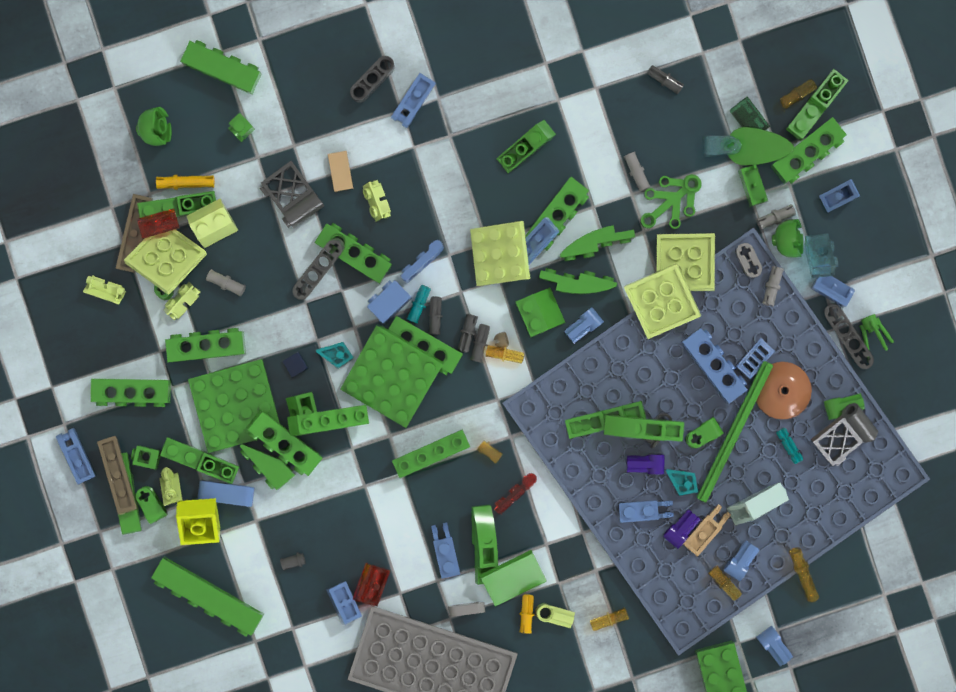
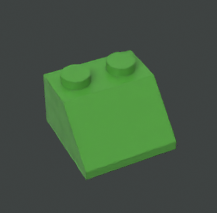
M551 288L515 302L530 338L565 323Z

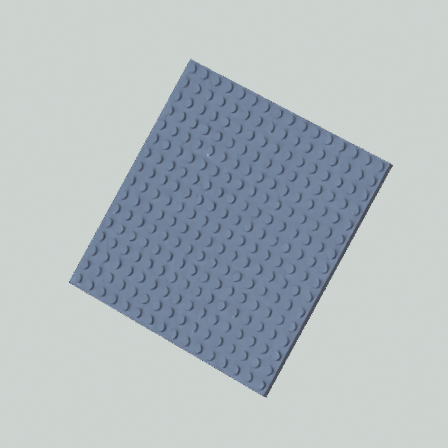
M752 228L715 254V291H690L701 313V317L648 339L635 311H633L502 403L678 656L930 480L785 271L782 273L779 284L781 288L777 292L774 307L762 304L767 288L765 284L769 280L771 267H782L755 228ZM748 243L753 247L762 266V272L758 277L749 278L744 273L735 253L736 248L740 244ZM741 247L740 255H745L746 259L749 260L747 255L750 252L749 249ZM749 261L750 269H748V272H753L755 275L758 267L753 266L751 261ZM699 328L702 330L706 329L712 336L711 342L714 346L718 345L724 352L723 358L726 361L730 360L734 367L761 338L775 350L766 362L770 364L789 362L799 366L807 374L812 388L811 399L805 410L790 419L772 418L766 415L755 402L707 502L699 500L697 495L756 374L751 379H748L735 367V374L738 377L741 375L746 381L747 385L745 387L747 391L727 404L681 343ZM701 344L699 352L702 355H706L709 352V347L706 344ZM761 345L758 347L765 355L768 353ZM754 351L753 354L759 360H762L763 357H761L756 351ZM751 357L748 358V360L752 362L755 366L758 364ZM717 359L712 360L711 368L718 370L720 362ZM746 362L743 364L750 372L753 370ZM725 375L722 378L724 385L729 386L732 383L731 376ZM783 387L781 389L782 394H786L788 392V389L786 387ZM861 393L865 408L863 412L877 428L878 435L874 441L863 442L845 456L846 460L841 464L832 466L811 440L836 420H828L823 401ZM642 401L647 419H654L659 413H667L673 421L684 422L683 441L661 440L652 449L651 445L644 439L604 435V431L569 439L565 420ZM663 416V417H661L659 420H669V419H668L667 417ZM714 417L724 434L699 448L689 447L686 443L687 434ZM843 423L836 427L835 433H843ZM782 428H786L789 433L788 436L792 438L798 448V453L803 457V460L797 464L793 463L790 458L791 455H788L781 443L782 440L776 434ZM692 435L693 439L691 442L698 444L699 436ZM829 437L822 438L818 443L820 445H828ZM834 437L832 445H840L842 437ZM846 437L845 445H850L856 439L854 437ZM831 449V459L838 454L839 449ZM665 455V474L627 472V456ZM666 469L695 473L698 492L679 496L666 473ZM781 483L787 492L788 501L755 520L735 525L730 516L723 524V528L698 557L684 545L678 549L675 548L663 537L667 529L672 524H675L687 509L701 519L700 523L719 504L722 506L721 510L713 517V520L718 523L721 517L728 512L727 508L770 485ZM651 500L673 501L671 506H658V513L672 512L674 517L620 523L618 503ZM746 540L758 548L759 552L748 566V572L739 582L723 570L727 562L736 555Z

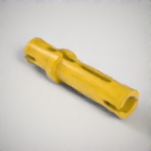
M214 175L156 177V189L174 188V190H178V188L215 187Z

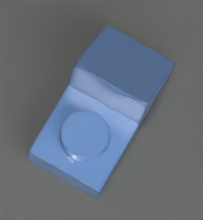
M852 179L821 194L819 197L828 213L856 199L860 195Z

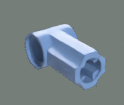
M591 307L579 317V320L566 328L564 332L575 344L604 321L594 308Z
M745 540L736 555L727 562L723 571L740 582L748 572V566L759 552V549Z
M772 625L756 637L779 666L786 664L793 657Z

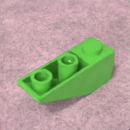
M543 120L533 126L496 159L506 172L510 173L556 134L547 122Z
M246 444L240 445L242 448L241 454L247 460L250 458L253 461V468L259 475L263 473L267 478L265 482L271 489L279 490L296 475L288 464L278 457Z

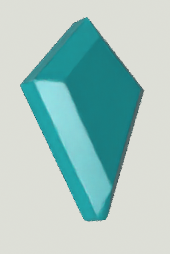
M344 342L316 350L318 354L337 368H340L354 358Z
M666 469V473L679 496L698 492L695 473Z

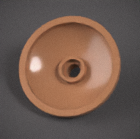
M773 363V368L756 403L766 415L772 418L790 419L796 417L805 410L811 399L812 388L807 374L793 363ZM783 387H786L788 389V392L786 394H782L781 389Z

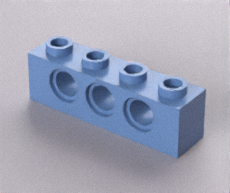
M699 328L681 343L724 401L729 404L747 391L745 387L747 383L741 375L738 377L735 374V367L730 360L726 361L723 358L724 352L718 345L714 346L711 342L712 336L706 329L702 330ZM701 344H706L709 347V352L706 355H702L699 352ZM714 359L720 362L718 370L711 368V362ZM725 375H729L732 378V383L729 386L724 385L722 382V378Z

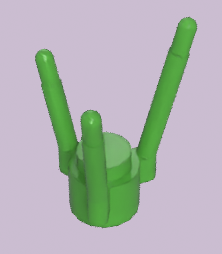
M873 314L862 319V325L859 327L862 331L863 341L868 349L869 344L866 330L869 333L875 331L881 345L887 351L888 347L878 329H881L890 343H893L894 340L881 324L879 317L877 318Z

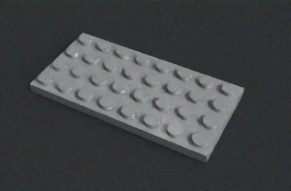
M371 606L348 680L384 692H506L518 653Z

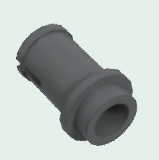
M299 552L296 555L280 559L284 571L297 566L303 567L306 564L304 554Z

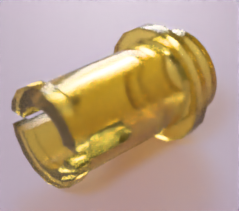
M483 441L477 449L480 451L479 454L483 453L496 464L503 453L492 447L489 441Z

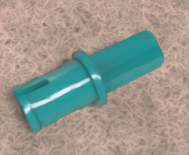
M425 285L420 286L415 300L411 302L413 305L406 318L407 320L418 324L422 310L426 308L425 303L431 291L429 287Z

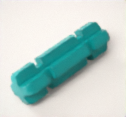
M786 428L778 430L776 434L782 440L781 443L788 455H791L790 458L793 463L801 462L803 457L798 453V448L792 438L788 436L789 433Z

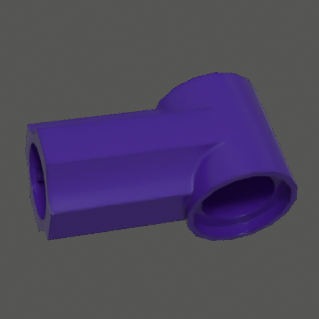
M665 455L627 456V472L665 474Z
M687 509L679 520L667 529L663 537L678 549L687 540L688 534L701 519Z

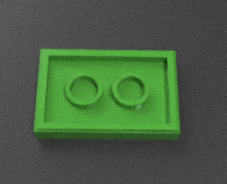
M532 550L480 574V578L495 606L547 582Z

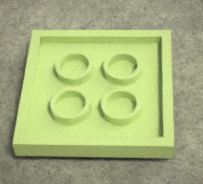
M162 220L124 261L125 264L169 295L207 253L200 246Z
M524 221L470 229L477 286L530 279Z
M715 233L657 234V271L677 263L690 291H715Z
M677 263L624 286L648 339L701 317V313Z

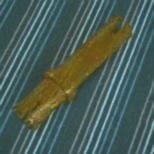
M793 548L789 551L794 564L793 569L799 576L807 601L815 602L819 599V595L808 569L809 564L805 561L801 548Z

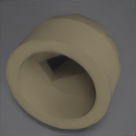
M506 332L495 335L494 340L498 339V343L495 344L497 347L504 348L509 346Z

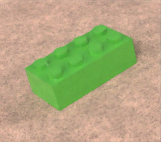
M732 640L695 650L705 692H747L736 647Z

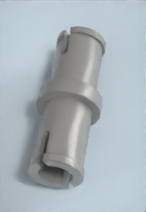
M635 151L623 156L631 171L629 174L633 176L639 191L650 187L643 172L644 167H641Z
M790 204L782 209L772 210L770 214L757 218L756 222L760 230H763L775 223L778 225L781 221L795 216L796 210Z
M775 266L771 267L769 280L765 284L767 288L762 304L774 307L777 292L781 288L779 284L784 269L776 268Z
M212 269L206 277V281H210L220 286L222 290H229L240 297L246 288V285L232 280L230 276L227 275L225 277Z

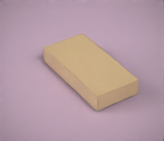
M347 151L328 154L334 192L354 189Z

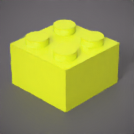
M216 498L178 501L176 520L181 545L219 543L220 522Z

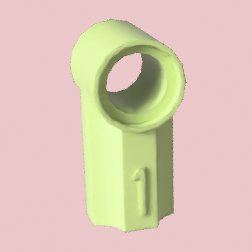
M546 603L539 604L535 610L536 616L543 622L571 628L574 621L575 612ZM549 608L550 614L542 618L540 616L541 609Z

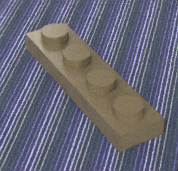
M133 194L116 269L136 273L135 270L125 264L124 259L144 239L147 222L140 223L137 203L152 201V198Z
M113 436L97 441L118 515L138 510L117 437Z

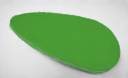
M741 127L734 130L729 135L726 143V151L729 158L739 165H758L773 162L786 157L794 150V145L781 135L750 127Z

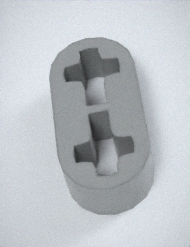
M748 243L740 244L736 248L735 253L744 273L749 278L758 277L762 272V266L753 247ZM741 247L749 249L750 252L747 253L749 260L746 259L745 255H740ZM749 261H751L753 266L758 267L755 275L753 272H748V269H750Z
M484 602L451 605L448 606L449 616L485 612Z

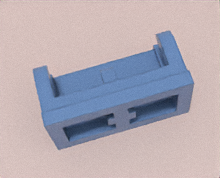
M823 270L820 271L811 286L812 290L843 308L847 307L855 292V289Z
M346 581L326 589L343 625L362 617Z

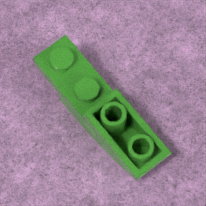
M833 69L786 130L801 141L849 80Z
M214 191L137 203L140 223L185 217L216 201Z
M614 225L604 227L575 240L559 256L560 259L564 258L565 261L576 260V256L583 255L584 258L594 257L595 253L599 251V244H601V247L613 246L612 242L620 241V244L631 243V239L635 238L634 230L615 233Z
M545 268V271L541 270L539 279L557 283L555 291L569 294L599 293L617 286V283L613 282L614 278L608 276L598 278L595 277L596 273L584 271V274L580 273L578 280L574 279V275L564 273L563 276L557 275L556 270Z
M605 415L604 435L662 441H683V421Z
M169 437L166 438L159 454L229 484L233 483L239 466Z
M491 505L471 507L472 544L475 546V583L477 585L483 584L480 574L498 566L497 539Z

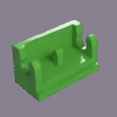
M757 165L740 169L738 172L749 206L752 207L768 202Z

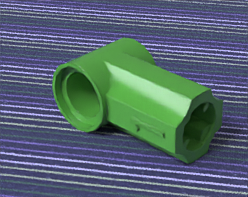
M861 393L823 401L828 420L840 417L843 409L852 403L858 404L862 410L865 409Z

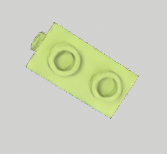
M376 180L363 186V195L369 202L370 214L375 219V222L382 218L390 217L391 210L387 199L383 201L379 199L385 196L381 183Z
M94 275L87 277V285L83 290L84 293L116 304H120L126 293L122 285L112 282L104 284L105 280Z
M190 282L183 284L175 298L169 299L165 304V313L173 320L179 319L187 310L183 303L186 302L191 306L199 297L200 291Z
M168 467L163 468L160 485L163 505L166 506L182 501L179 474H173L172 470Z

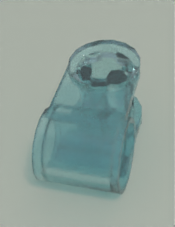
M733 136L703 137L705 157L737 154L741 150L740 140ZM731 142H733L734 146L728 148V144H731Z

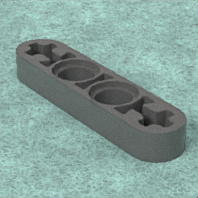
M332 238L294 285L293 295L297 299H306L342 254L345 245L341 239ZM335 243L338 244V250H335L332 253V255L329 254V252L333 248L332 245H334ZM320 257H326L329 265L326 267L322 266L319 262ZM310 271L317 273L318 279L316 281L310 280L308 276ZM305 283L309 284L302 294L299 293L300 288Z
M836 303L829 304L824 311L825 317L856 364L862 369L870 368L874 363L872 353L842 308ZM830 307H832L833 309H838V312L836 314L839 318L841 316L844 317V319L839 320L836 323V325L833 323V321H836V318L833 315H828V313L830 312ZM841 323L849 325L847 333L839 331L838 326ZM851 339L859 340L860 347L858 349L850 348L849 341ZM864 348L866 351L862 353L865 357H870L869 364H861L862 357L860 354L856 357L854 353Z

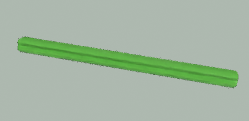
M766 361L762 362L697 495L699 500L703 502L708 501L773 368L772 364Z

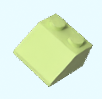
M221 198L187 215L191 229L204 248L238 231Z

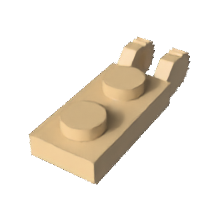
M719 504L715 506L709 515L705 516L683 543L697 557L723 528V524L731 516L727 512L718 523L713 520V517L721 510L722 506Z

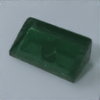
M748 96L730 109L731 114L741 127L767 130L770 127Z

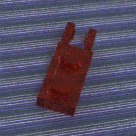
M529 473L523 477V483L520 486L516 484L509 490L511 494L506 499L501 497L495 503L497 507L494 510L501 515L537 482V476L534 473Z

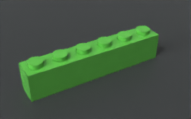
M167 557L162 558L151 579L155 580V585L171 589L170 593L178 598L183 596L188 599L187 603L196 608L198 606L204 608V613L211 617L216 615L221 618L223 624L229 627L231 625L237 627V631L244 636L248 634L252 636L264 616V613Z

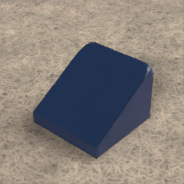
M300 352L283 360L291 378L309 369Z

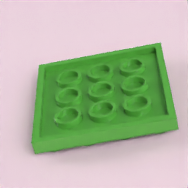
M377 324L340 390L407 428L444 362Z
M263 359L188 379L208 453L255 441L248 435L247 426L260 409L280 423ZM265 429L263 435L265 437L271 436L273 429Z

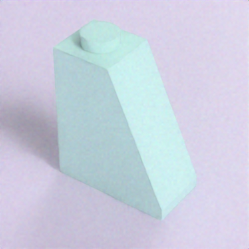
M777 483L729 506L727 510L731 514L734 524L738 525L757 519L789 499L785 488L781 483Z

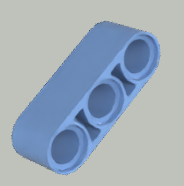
M200 480L197 499L216 498L218 503L252 507L255 487Z

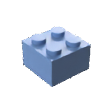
M389 280L382 287L384 291L379 296L375 294L367 301L369 303L367 307L384 325L412 299L396 280L393 282Z

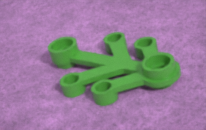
M693 174L687 175L684 179L662 176L659 179V185L662 188H667L669 185L682 188L677 192L656 191L648 188L644 192L647 200L654 198L667 200L652 213L643 214L640 219L641 225L647 229L652 228L656 223V219L672 206V217L669 221V226L672 229L679 228L681 225L679 220L681 198L687 194V206L684 208L683 213L687 217H692L695 214V193L700 190L702 184L700 178ZM664 178L667 179L668 184L663 185L661 183V180ZM694 181L695 187H689L688 182ZM647 191H652L654 196L648 197ZM692 208L693 213L687 214L686 209ZM647 217L651 219V224L649 225L644 222V219ZM672 220L678 221L677 227L672 226Z

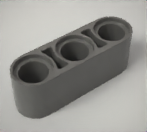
M380 57L351 87L350 94L355 102L362 103L366 101L393 73L395 66L391 57ZM382 62H390V69H381ZM376 75L378 80L376 83L370 84L367 81L368 77ZM363 89L365 93L362 97L357 98L354 96L355 90Z

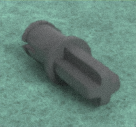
M653 65L647 71V74L659 81L661 86L664 85L677 95L684 86L683 83L670 76V73L666 74Z
M433 296L430 299L428 334L440 335L441 317H443L441 315V297Z
M466 314L463 329L460 330L462 334L458 346L459 351L465 353L469 351L472 336H475L474 330L478 316Z
M485 324L479 325L476 340L473 341L475 344L470 360L482 363L485 346H488L486 342L490 326Z

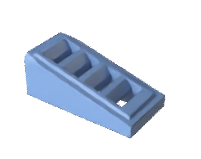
M760 338L735 367L744 376L751 379L758 372L762 362L767 361L775 350ZM760 345L768 352L766 355L758 349ZM754 351H756L761 357H763V359L759 360L753 354ZM751 357L758 364L755 366L752 362L748 360V358ZM745 362L753 369L751 372L743 365Z

